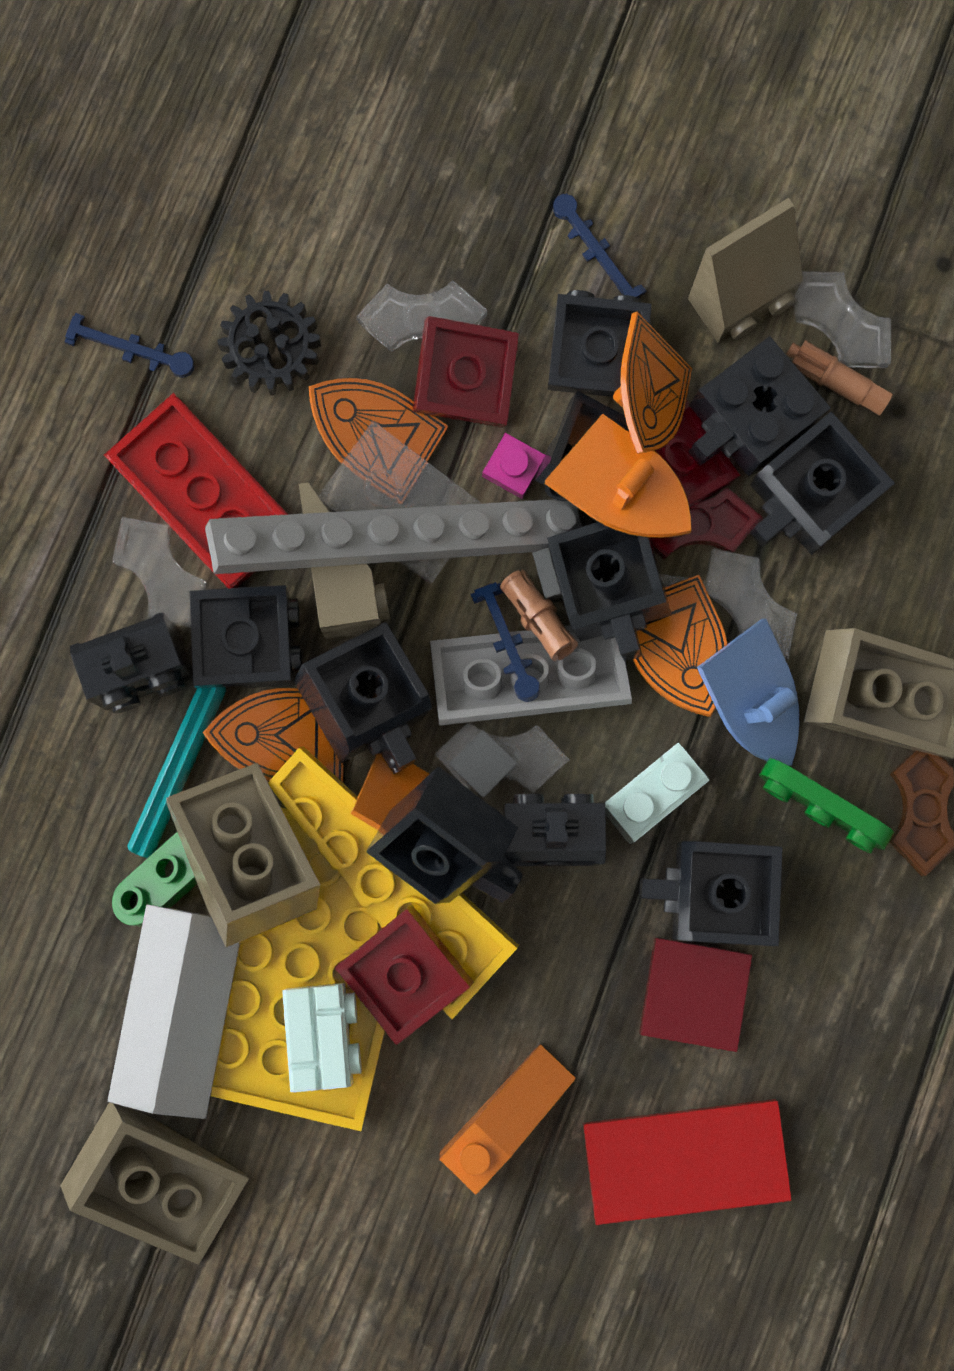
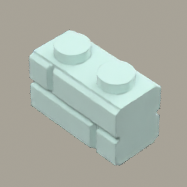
M677 743L605 802V815L629 844L634 843L705 785L709 779L685 749Z
M345 983L282 990L290 1092L351 1087L353 1084V1074H361L359 1043L350 1044L348 1025L357 1023L355 993L346 994Z

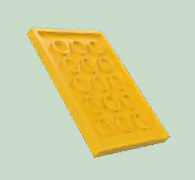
M281 808L320 883L317 909L240 941L211 1096L362 1131L385 1033L384 1029L355 994L357 1023L348 1025L350 1044L359 1043L361 1074H353V1084L351 1087L290 1092L282 990L345 983L346 994L354 993L334 967L379 932L382 927L367 908L364 909L353 895L355 892L338 870H334L321 854L317 843L307 836L287 809Z

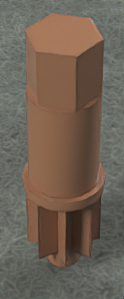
M806 340L801 347L792 343L786 353L788 357L793 359L792 362L804 376L815 381L817 385L826 386L878 416L882 414L893 396L892 393L876 385L869 378L838 361L836 356L828 354Z

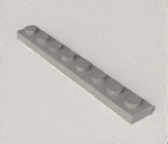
M553 499L209 519L205 531L214 574L535 552L545 548L550 549L548 537L581 528L582 525L575 505L569 501Z

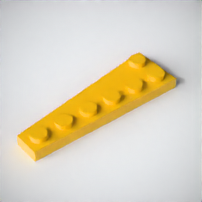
M304 746L299 747L268 782L270 788L307 836L317 843L321 854L334 870H338L355 892L353 895L364 909L367 908L382 928L409 906L413 905L474 981L472 986L443 1008L444 1012L453 1019L514 953L519 945L463 893L449 903L434 904L369 855L366 851L378 830L350 814L358 796Z

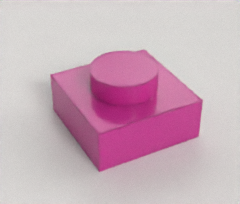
M505 433L484 468L482 477L523 499L539 472L545 454Z

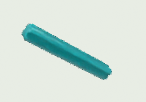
M226 687L198 688L127 845L130 852L148 858L156 851L171 817L166 798L182 792L206 738L203 732L214 720L225 695Z

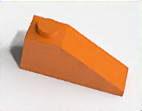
M539 1044L440 1151L439 1160L476 1195L511 1158L574 1082L576 1077Z

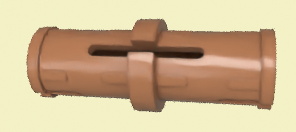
M515 571L502 581L500 589L518 610V613L521 615V624L527 631H532L550 655V658L556 661L570 655L578 646V642L560 621L556 614L557 607L550 599H545L540 594L526 571Z

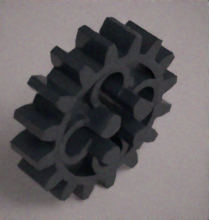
M269 290L264 291L262 302L258 303L249 294L245 296L247 308L241 310L234 305L230 307L235 319L233 322L221 321L220 326L223 333L229 336L218 339L220 351L227 353L221 358L226 369L235 368L232 376L236 383L240 384L249 378V388L253 393L259 390L261 384L267 385L270 395L276 394L277 384L281 383L289 391L294 390L292 378L297 375L299 378L307 381L309 374L305 365H317L319 362L317 354L311 350L321 347L320 336L312 333L317 329L314 316L304 318L307 311L305 304L302 302L291 308L290 298L287 293H283L279 301L276 302L272 300ZM260 317L266 318L270 336L277 345L282 361L287 362L286 366L282 369L273 368L274 363L268 347L262 340L257 325L252 324L255 319ZM289 328H295L299 331L298 335L292 339H289L284 332ZM251 347L255 355L251 358H243L241 352L245 348Z

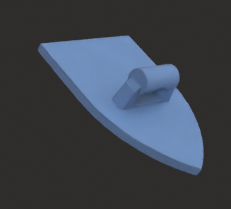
M761 619L700 664L697 669L720 718L733 738L744 749L764 761L772 758L792 766L799 735L797 692L789 667L767 619Z

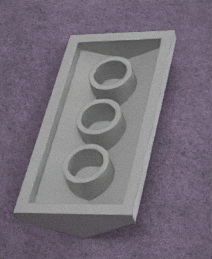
M565 626L578 642V646L564 659L553 661L532 631L509 632L511 636L520 633L523 644L515 647L520 659L532 660L533 664L527 667L525 671L527 675L535 677L539 682V696L530 702L521 701L516 696L514 688L517 681L516 674H504L503 669L511 662L506 650L496 653L493 643L501 640L499 633L430 641L439 725L632 704L626 664L620 655L616 637L605 640L602 635L580 642L572 626Z
M146 904L107 1102L152 1114L199 1119L207 1118L240 942L225 947L210 915Z

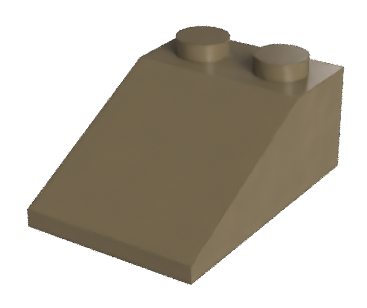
M789 198L785 199L706 248L688 300L717 343L730 336L734 340L744 337L758 325L755 320L768 312L772 316H777L796 302L794 296L803 281L795 209Z
M308 482L299 484L303 514L329 512ZM367 564L311 567L319 625L327 642L355 638L382 624V621L390 620L384 583L375 584L372 571Z
M856 628L826 630L804 722L859 738L954 759V659Z
M258 763L166 798L167 806L203 900L225 947H229L317 909L320 883Z
M109 1102L60 1186L71 1212L199 1265L249 1177L244 1172L156 1119L132 1108Z

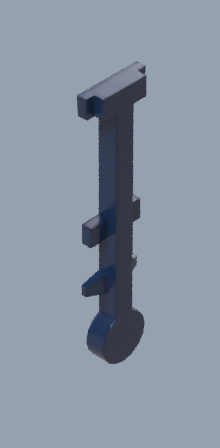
M569 194L559 195L553 203V212L556 217L561 220H568L572 225L573 229L567 235L569 239L580 236L589 248L582 253L585 260L588 262L595 257L622 295H630L637 298L647 292L644 287L637 285L632 289L605 252L610 247L607 240L604 238L598 242L590 232L589 228L593 225L592 220L582 221L578 216L575 198Z
M77 313L72 317L65 335V344L74 346L79 336L124 351L122 360L129 363L132 362L134 355L150 360L151 371H155L159 364L169 366L173 374L180 378L188 377L194 371V361L186 352H177L174 355L163 353L164 344L159 343L155 349L139 345L140 336L131 334L129 341L82 326L85 317Z
M495 582L474 590L475 593L470 594L474 604L483 600L486 601L501 638L500 641L493 643L496 653L506 650L511 662L503 669L504 674H516L517 681L514 688L518 699L524 702L535 700L540 693L539 682L535 677L527 675L525 671L527 667L533 664L532 660L520 659L515 646L523 644L520 633L513 636L510 635L494 597L504 593L500 589L501 583L497 584Z

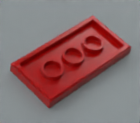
M174 393L104 454L107 460L212 572L213 566L205 531L209 519L288 515ZM255 571L215 575L227 588H238Z
M776 1099L583 1123L596 1225L792 1201L779 1105Z

